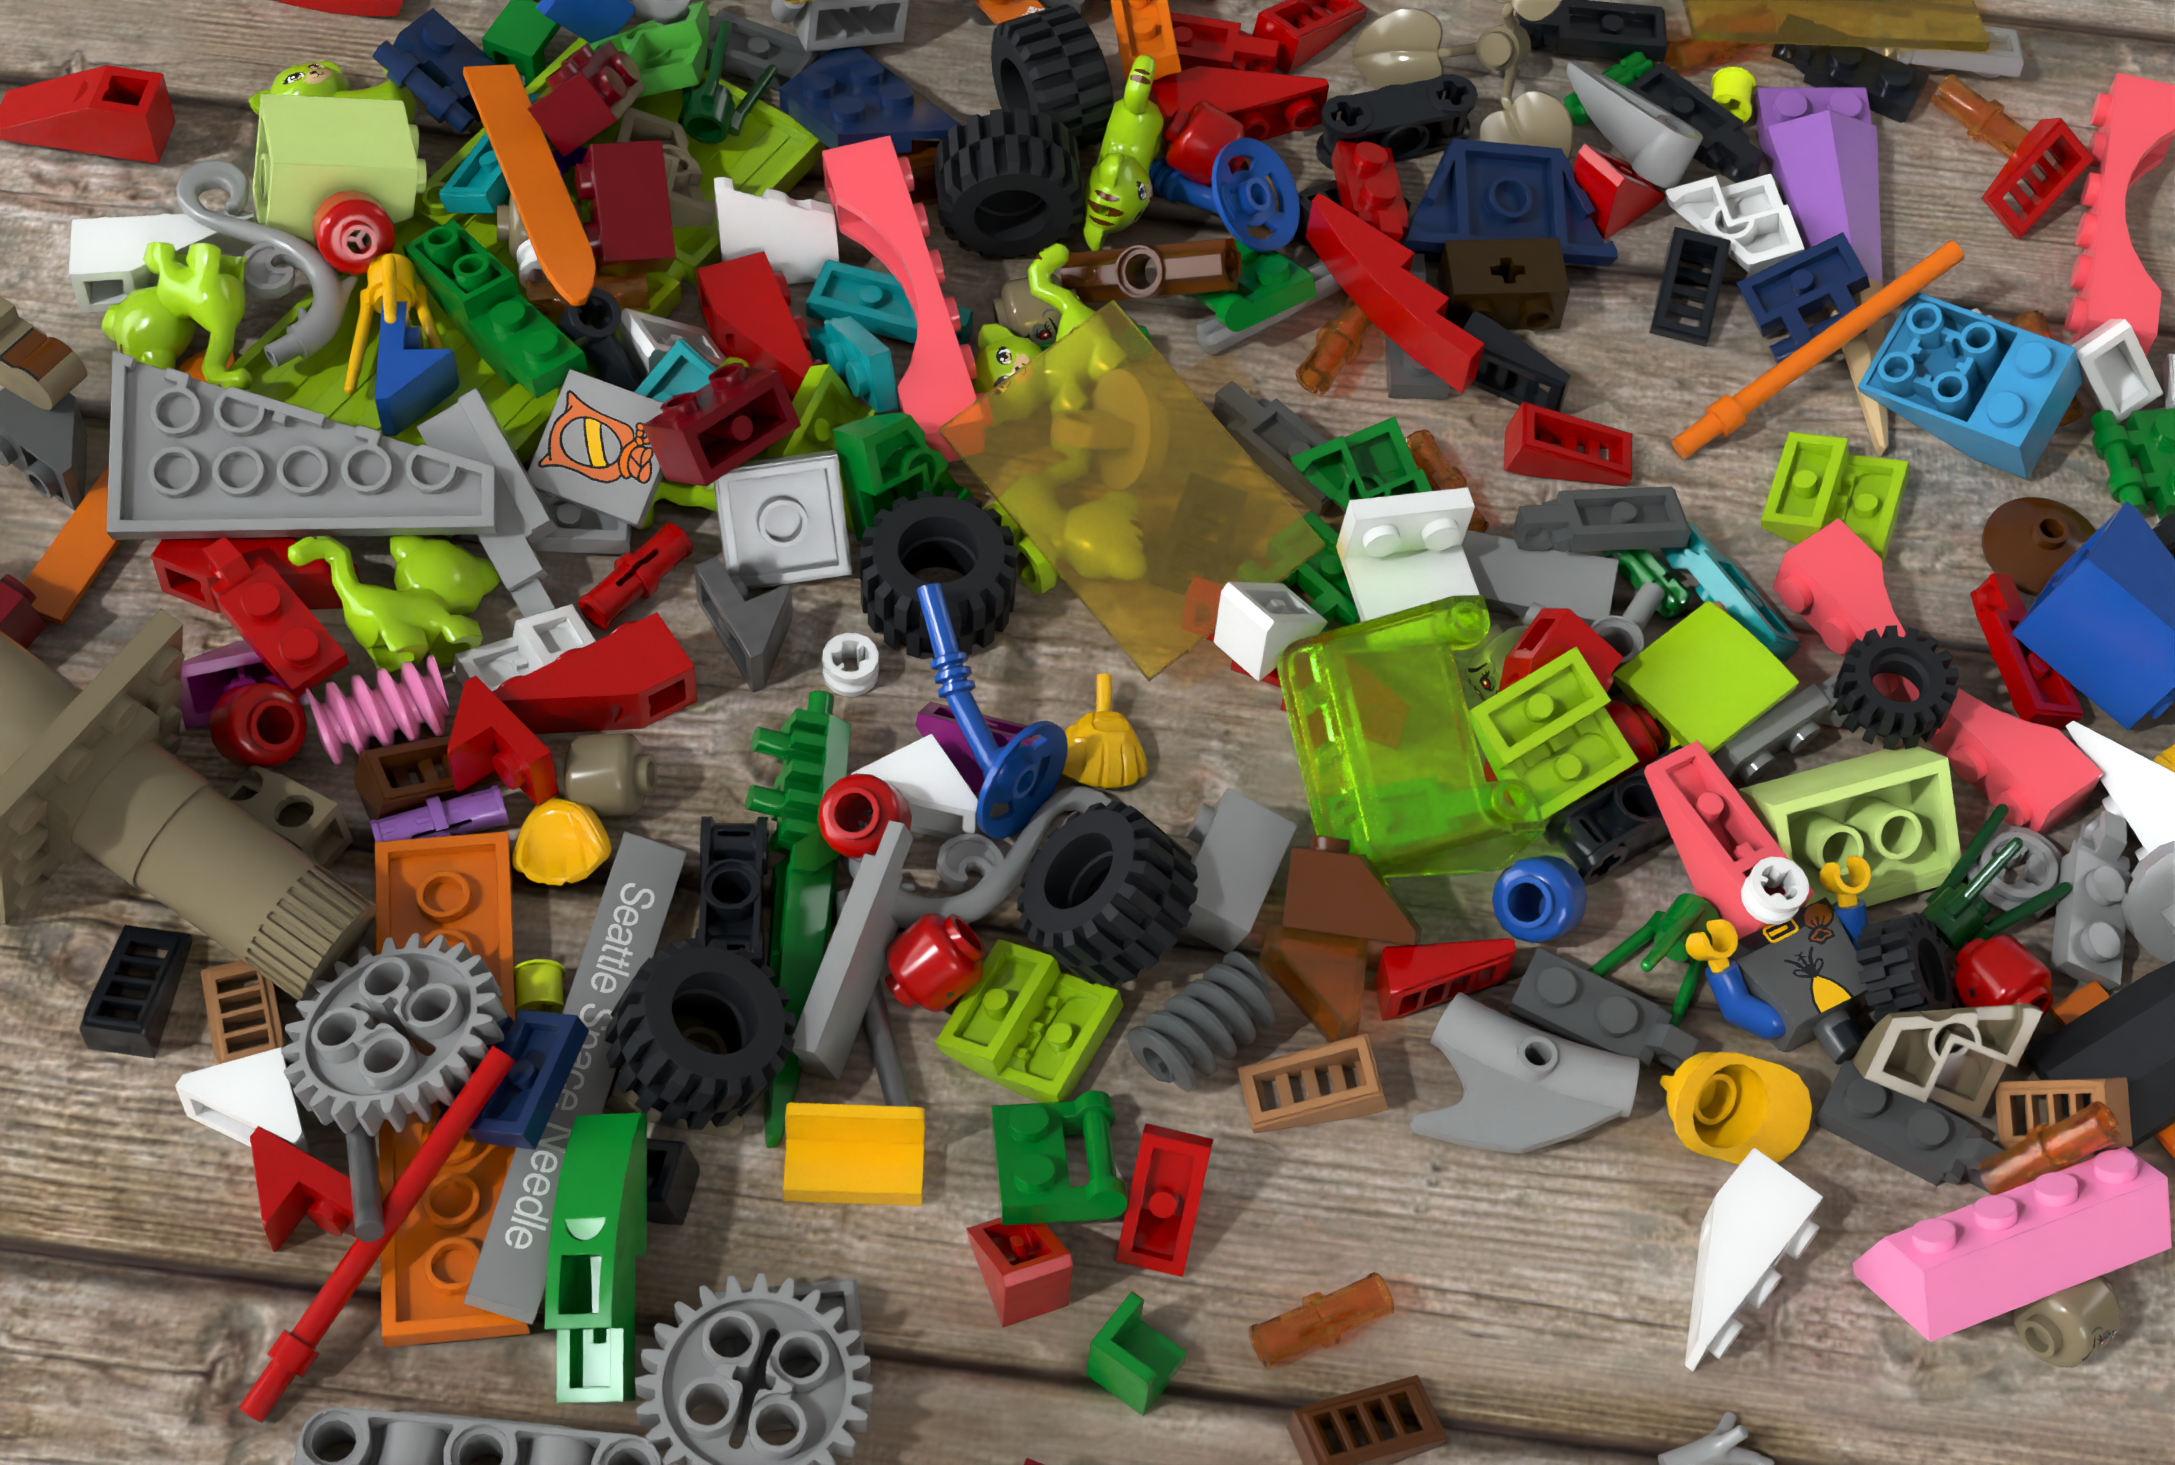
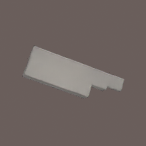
M475 388L457 399L458 403L418 425L417 428L427 446L495 466L497 471V534L476 535L524 618L557 609L541 581L548 577L549 574L532 544L559 528L486 398Z
M1467 530L1462 547L1485 610L1525 617L1532 603L1536 602L1545 608L1571 609L1590 627L1599 618L1609 616L1619 560L1581 552H1569L1568 550L1560 552L1555 551L1553 547L1546 551L1518 549L1515 539Z
M889 820L876 855L864 854L792 1037L795 1040L792 1051L799 1058L797 1064L806 1073L836 1081L840 1080L885 963L887 946L894 940L899 927L889 912L903 877L900 872L914 838L904 823Z

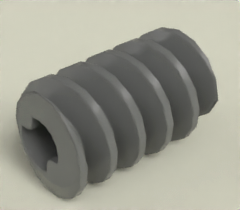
M1231 951L1224 955L1222 964L1216 963L1205 970L1203 979H1196L1185 986L1183 995L1177 994L1166 1001L1163 1011L1157 1010L1146 1017L1144 1027L1136 1026L1128 1032L1130 1050L1141 1066L1157 1080L1166 1083L1173 1082L1186 1092L1193 1091L1197 1087V1078L1191 1066L1198 1072L1210 1076L1217 1071V1063L1211 1050L1219 1057L1230 1060L1237 1054V1048L1232 1036L1239 1042L1247 1045L1256 1039V1030L1252 1021L1264 1029L1270 1028L1275 1024L1276 1016L1270 1005L1271 998L1268 985L1262 974L1248 958L1240 952Z

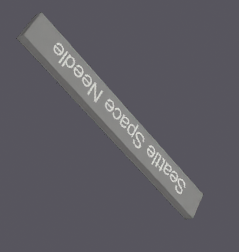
M624 831L562 1014L577 1015L589 1029V1033L536 1150L516 1148L463 1302L464 1304L533 1325L546 1286L553 1210L560 1172L576 1115L602 1114L616 1072V1068H609L606 1057L607 1052L613 1045L605 1041L606 1027L613 1018L610 1014L640 967L649 957L653 958L687 854L686 851Z

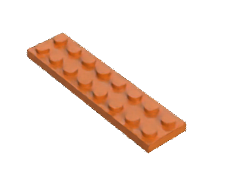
M508 831L375 842L376 955L381 954L386 938L392 937L397 947L403 949L413 933H419L426 946L438 935H444L451 948L463 942L472 956L479 954L503 992V996L499 999L505 1008L507 1015L515 1021L517 1017L515 1011L514 975L515 942L511 844ZM411 1039L409 1042L412 1045L413 1049L420 1052L415 1043L413 1042V1040ZM439 1100L431 1104L432 1113L430 1121L425 1123L417 1112L407 1114L406 1124L401 1132L395 1130L389 1119L383 1120L379 1129V1180L382 1202L433 1131V1127L441 1113L437 1105ZM467 1131L381 1253L382 1339L385 1348L530 1334V1324L463 1303L516 1147L477 1143Z

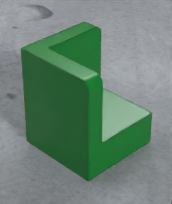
M510 0L482 37L483 51L498 65L515 64L523 86L526 88L546 69L544 49L561 28V25L544 16L536 8L539 3L535 1Z
M1132 1291L1090 1342L1086 1375L1144 1416L1184 1365L1187 1352L1141 1320L1144 1299Z

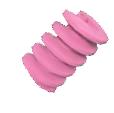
M434 655L428 656L426 676L423 677L413 663L410 661L404 662L401 669L400 683H396L385 668L378 669L374 690L368 687L359 674L352 676L350 696L348 697L344 696L333 681L328 682L325 688L324 703L321 704L311 691L306 688L322 748L336 766L343 764L345 744L350 743L360 756L361 751L369 750L370 737L373 736L378 739L383 747L394 745L395 731L399 729L402 730L410 742L418 741L420 726L425 722L437 737L444 736L446 717L450 716L447 696Z

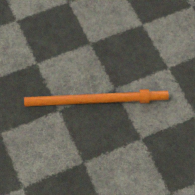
M1952 240L1948 241L1731 397L1725 394L1705 408L1706 416L1671 440L1677 454L1686 459L1718 435L1727 437L1746 423V415L1964 260V253L1961 247Z

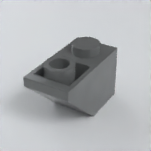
M6 388L0 391V464L5 467L13 464L25 473L29 483L40 495L47 499L55 496L75 511L85 497L88 434L76 397L68 393L52 409L43 410Z

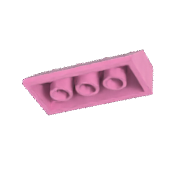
M2125 1146L2116 1150H2107L2090 1160L2058 1172L2043 1174L2032 1182L1997 1195L1982 1197L1974 1204L1937 1218L1921 1220L1913 1227L1884 1237L1852 1263L1853 1273L1927 1340L1932 1342L2061 1290L2068 1289L2171 1249L2168 1177Z

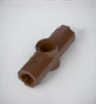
M1233 238L1160 245H1134L1128 248L1069 253V261L1060 269L1062 286L1066 289H1075L1077 297L1083 303L1141 298H1167L1175 295L1238 290V282L1243 275L1241 253L1237 250ZM1151 258L1157 268V276L1152 285L1147 281L1145 275L1146 265Z

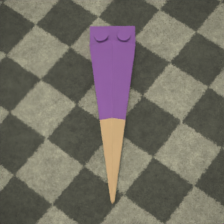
M1757 87L1752 102L1759 146L1764 153V157L1785 203L1789 206L1805 250L1842 232L1845 234L1867 273L1870 288L1852 296L1858 305L1883 289L1877 126L1872 125L1866 87ZM1833 305L1827 307L1831 317L1837 315ZM1884 318L1867 328L1868 332L1855 337L1842 346L1875 452L1880 457H1882L1889 445L1887 408L1859 392L1857 387L1885 340Z

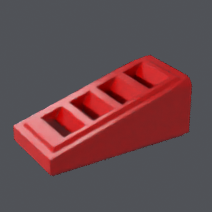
M1285 0L1258 12L1252 35L1256 38L1279 41L1277 67L1283 72L1288 73L1305 64L1365 19L1368 8L1358 0ZM1321 6H1323L1324 8H1326L1327 10H1329V11L1332 12L1333 14H1330L1329 12H1327L1326 10H1324Z
M2062 118L2041 119L2026 135L1981 199L2015 239H2020L2095 158ZM2046 150L2056 160L2054 166L2044 157L2043 154ZM2034 164L2045 176L2042 182L2030 169ZM2021 178L2034 192L2031 198L2017 184ZM2008 192L2023 208L2018 216L2003 199Z
M1523 401L1505 430L1504 471L1531 477L1627 486L1632 480V433ZM1577 446L1584 447V453L1577 452ZM1600 448L1608 449V460L1600 458Z
M1501 938L1387 946L1383 948L1375 976L1382 1021L1400 1018L1453 1000L1459 992L1468 995L1506 982L1516 954L1514 939Z

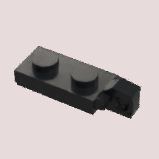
M1562 0L1560 6L1552 14L1539 21H1530L1520 16L1517 12L1515 14V18L1520 21V26L1527 31L1531 41V49L1534 50L1542 48L1551 53L1555 51V53L1619 59H1624L1634 52H1642L1646 59H1650L1653 62H1664L1668 50L1665 9L1663 7L1590 0Z
M1788 19L1777 36L1772 52L1773 57L1794 65L1797 70L1805 75L1803 82L1811 86L1866 87L1870 110L1899 123L1907 120L1929 77L1927 73L1831 33L1827 34L1823 30H1814L1812 26Z
M1659 63L1626 87L1691 125L1702 134L1703 140L1693 157L1701 164L1705 163V166L1712 170L1719 167L1721 174L1735 183L1758 176L1764 153L1748 142L1750 139L1742 130L1743 121L1666 64Z

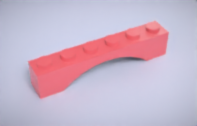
M2117 72L2108 94L2098 93L2091 113L2090 125L2097 126L2098 132L2093 133L2087 150L2095 159L2089 164L2093 166V172L2088 173L2081 193L2080 205L2088 206V213L2083 214L2075 239V246L2083 248V255H2078L2070 279V288L2078 289V296H2074L2070 303L2065 320V330L2073 332V345L2109 319H2126L2132 326L2143 352L2147 356L2158 333L2162 291L2145 271L2132 246L2126 224L2125 197L2127 190L2143 175L2161 165L2175 136V85Z
M891 136L823 150L825 188L830 203L833 205L839 232L864 246L888 268L903 288L915 314L918 327L917 339L910 364L897 387L900 403L898 407L899 412L913 417L925 433L927 446L938 450L947 462L985 454L984 429L993 428L990 405L985 392L975 394L971 380L977 379L973 353L968 343L963 345L958 343L955 332L961 331L958 308L953 296L943 297L940 284L945 283L942 260L937 248L927 249L924 238L930 237L928 219L923 203H912L909 192L914 191L915 186L907 156L897 158Z
M1839 518L1785 553L1772 588L1779 594L1783 603L1790 610L1799 613L1821 635L1824 643L1830 650L1845 658L1853 642L1857 638L1863 641L1865 633L1875 628L1880 637H1882L1886 626L1897 625L1898 636H1905L1906 632L1893 611L1884 584L1881 558ZM1881 673L1872 678V684L1875 689L1888 699L1898 702H1912L1919 698L1917 687L1903 676L1893 673ZM1958 688L1956 698L1942 728L1937 729L1934 737L1928 741L1943 756L1948 757L1956 774L1962 780L1971 783L1995 808L1999 804L2008 806L2009 812L2004 818L2008 825L2025 827L2041 835L2046 834L2085 806L2103 775V772L2059 729L2028 722L1994 709Z

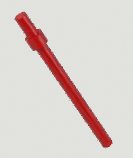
M491 1047L382 1202L384 1235L373 1242H364L358 1238L355 1240L293 1330L289 1332L284 1329L268 1351L267 1355L272 1360L238 1408L256 1421L263 1423L295 1376L298 1375L302 1378L305 1376L320 1354L315 1349L513 1067L516 1062L514 1059L498 1048Z

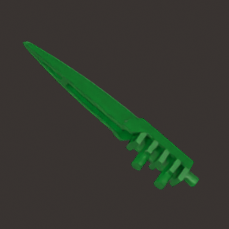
M821 690L809 693L807 710L796 708L781 726V731L760 726L755 729L751 750L777 757V762L782 764V772L775 779L774 789L752 784L747 792L745 801L746 810L771 815V820L777 822L776 831L769 838L768 850L788 855L777 863L772 870L770 892H773L767 966L776 974L771 983L775 988L785 987L791 999L785 1006L784 1011L795 1013L796 1027L828 948L834 905L833 895L835 894L838 859L840 853L834 851L822 837L818 823L819 805L827 789L839 779L847 776L851 728L850 723L833 715V694ZM795 1029L789 1035L791 1038L793 1037ZM793 1051L784 1062L786 1065L764 1092V1126L767 1148L778 1147L783 1139L786 1129V1104L794 1102L802 1069L797 1064L799 1058Z

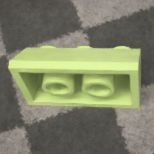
M1903 744L1896 746L1895 750L1885 749L1738 789L1739 795L1789 860L1793 861L1804 871L1809 886L1815 892L1806 906L1825 897L1831 905L1837 902V895L1828 892L1819 880V873L1828 862H1837L1839 864L1841 879L1846 884L1849 879V870L1846 866L1848 856H1859L1867 861L1871 869V879L1865 890L1857 893V899L1865 901L1866 907L1941 886L1961 857L1948 757L1920 746L1905 749Z

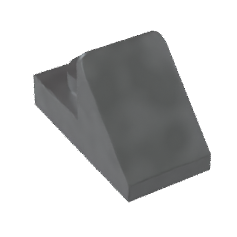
M717 556L694 565L697 602L752 692L764 689L792 621L791 586L786 584L750 599L742 579L738 575L730 577Z

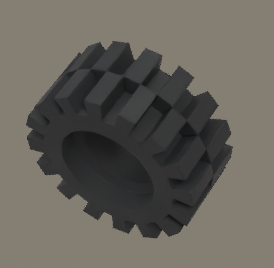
M1897 625L1886 626L1882 637H1880L1875 628L1865 633L1863 641L1857 638L1850 646L1837 676L1833 698H1839L1835 706L1839 717L1849 714L1845 726L1852 733L1860 726L1866 729L1862 738L1863 741L1872 745L1876 735L1885 737L1883 748L1895 750L1899 738H1902L1905 749L1917 746L1920 737L1927 742L1934 737L1937 729L1942 728L1959 687L1955 685L1959 674L1957 667L1949 668L1953 657L1947 649L1937 655L1934 653L1939 641L1931 635L1923 644L1916 640L1919 632L1918 629L1908 627L1905 636L1900 637L1898 636ZM1881 673H1893L1903 676L1917 687L1919 698L1912 702H1898L1888 699L1875 689L1872 684V678Z
M1914 912L1864 926L1861 929L1862 934L1858 935L1857 944L1861 950L1856 951V959L1863 966V971L1858 972L1860 983L1867 986L1868 993L1864 996L1868 1006L1874 1005L1875 1007L1873 1017L1877 1023L1889 1013L1959 1008V1001L1953 995V993L1958 992L1956 981L1951 979L1950 971L1954 970L1951 959L1946 960L1943 953L1946 949L1943 939H1936L1937 929L1932 922L1927 923V916Z

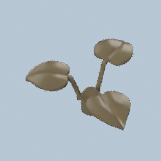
M1494 0L1505 3L1502 8V16L1505 23L1485 30L1480 35L1477 43L1440 47L1443 36L1441 22L1433 14L1416 8L1400 9L1382 16L1369 25L1357 40L1352 52L1353 63L1376 90L1388 85H1403L1444 75V68L1440 58L1477 54L1479 61L1487 69L1505 71L1506 73L1501 94V104L1504 110L1494 112L1483 120L1480 127V141L1562 148L1568 161L1570 160L1574 143V128L1571 116L1565 105L1557 97L1542 91H1529L1520 95L1514 103L1512 101L1515 79L1520 74L1518 65L1526 60L1531 49L1530 37L1527 31L1520 26V21L1514 17L1513 10L1515 9L1520 16L1527 20L1539 21L1552 14L1560 6L1562 0Z

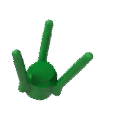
M1688 893L1678 895L1666 912L1655 911L1642 928L1587 971L1602 978L1653 937L1655 946L1642 960L1640 965L1643 971L1650 972L1664 957L1676 962H1683L1688 958L1691 962L1670 1013L1672 1018L1669 1024L1679 1028L1704 967L1708 963L1707 961H1698L1688 954L1685 946L1686 940L1691 933L1704 932L1710 941L1712 936L1707 930V921L1719 920L1720 917L1713 906L1702 897Z

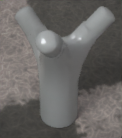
M1732 1412L1724 1413L1719 1425L1707 1436L1658 1455L1659 1465H1774V1461L1755 1451L1736 1446L1748 1437V1430L1743 1425L1733 1429L1737 1422V1417Z

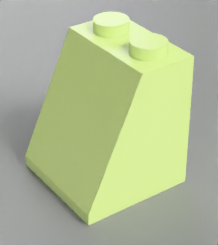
M261 94L252 189L258 224L284 230L308 242L314 248H318L314 241L312 229L315 212L325 199L337 192L349 190L368 193L378 200L393 224L413 218L416 194H424L426 190L427 168L425 159L417 158L419 150L418 127L408 123L404 101Z

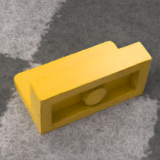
M793 1102L786 1104L783 1201L922 1206L925 1145L924 1108Z

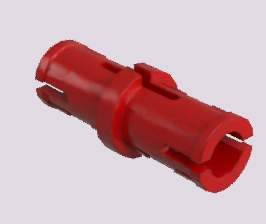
M671 522L665 523L660 531L633 554H622L614 562L615 570L590 592L578 599V606L582 614L592 625L598 629L606 630L611 625L610 623L639 598L648 599L658 590V581L684 558L689 557L693 553V544L681 528Z

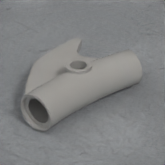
M1459 992L1450 1002L1439 1020L1430 1043L1444 1053L1458 1074L1463 1085V1098L1453 1106L1415 1114L1411 1120L1410 1128L1414 1133L1465 1147L1515 1154L1530 1152L1574 1138L1616 1117L1628 1118L1633 1107L1637 1089L1639 1059L1596 1049L1546 1033L1508 1017Z

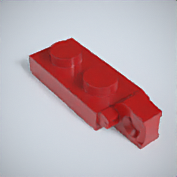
M1170 12L1182 71L1197 66L1275 74L1279 59V41L1256 38L1252 34L1242 31L1241 23Z
M1337 140L1331 161L1342 207L1398 242L1399 238L1402 239V236L1408 230L1409 216L1391 148L1381 147L1372 142L1352 143Z
M225 536L203 549L210 562L207 564L209 569L219 579V582L210 588L217 599L220 612L283 687L293 693L297 699L306 693V688L311 690L349 664L345 651L271 564L267 566L260 556L247 563L242 554Z
M1990 574L1989 578L1976 590H1973L1970 595L1977 620L1990 647L1991 656L1999 668L2012 699L2013 708L2022 720L2057 729H2067V724L2072 721L2079 722L2084 714L2074 689L2068 680L2011 634L2027 610L2011 575Z

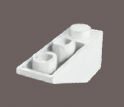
M226 210L217 212L256 223L253 210H242L237 215H229ZM186 214L74 219L71 225L69 277L81 313L107 312L111 305L121 303L133 290L157 286L159 275L149 271L143 260L148 243L165 242L173 244L176 249L175 253L185 255L188 254L190 244L207 243L218 246L222 250L221 254L235 257H243L245 252L255 245L214 231L197 223Z
M2075 721L2067 724L2066 728L2077 743L2076 747L2103 772L2100 780L2110 794L2102 800L2105 809L2126 819V829L2131 827L2143 846L2135 851L2139 861L2158 846L2175 841V773Z
M1755 1147L1716 1194L1701 1225L1685 1366L1692 1372L1695 1371L1709 1352L1718 1359L1722 1358L1744 1327L1742 1323L1735 1319L1747 1302L1757 1309L1764 1304L1782 1278V1275L1774 1270L1775 1266L1785 1254L1797 1260L1820 1229V1226L1811 1221V1218L1823 1196Z

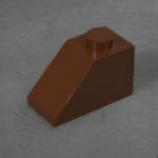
M1311 834L1310 846L1298 845L1292 847L1282 926L1408 945H1416L1420 942L1422 933L1420 925L1366 854L1349 852L1350 839Z

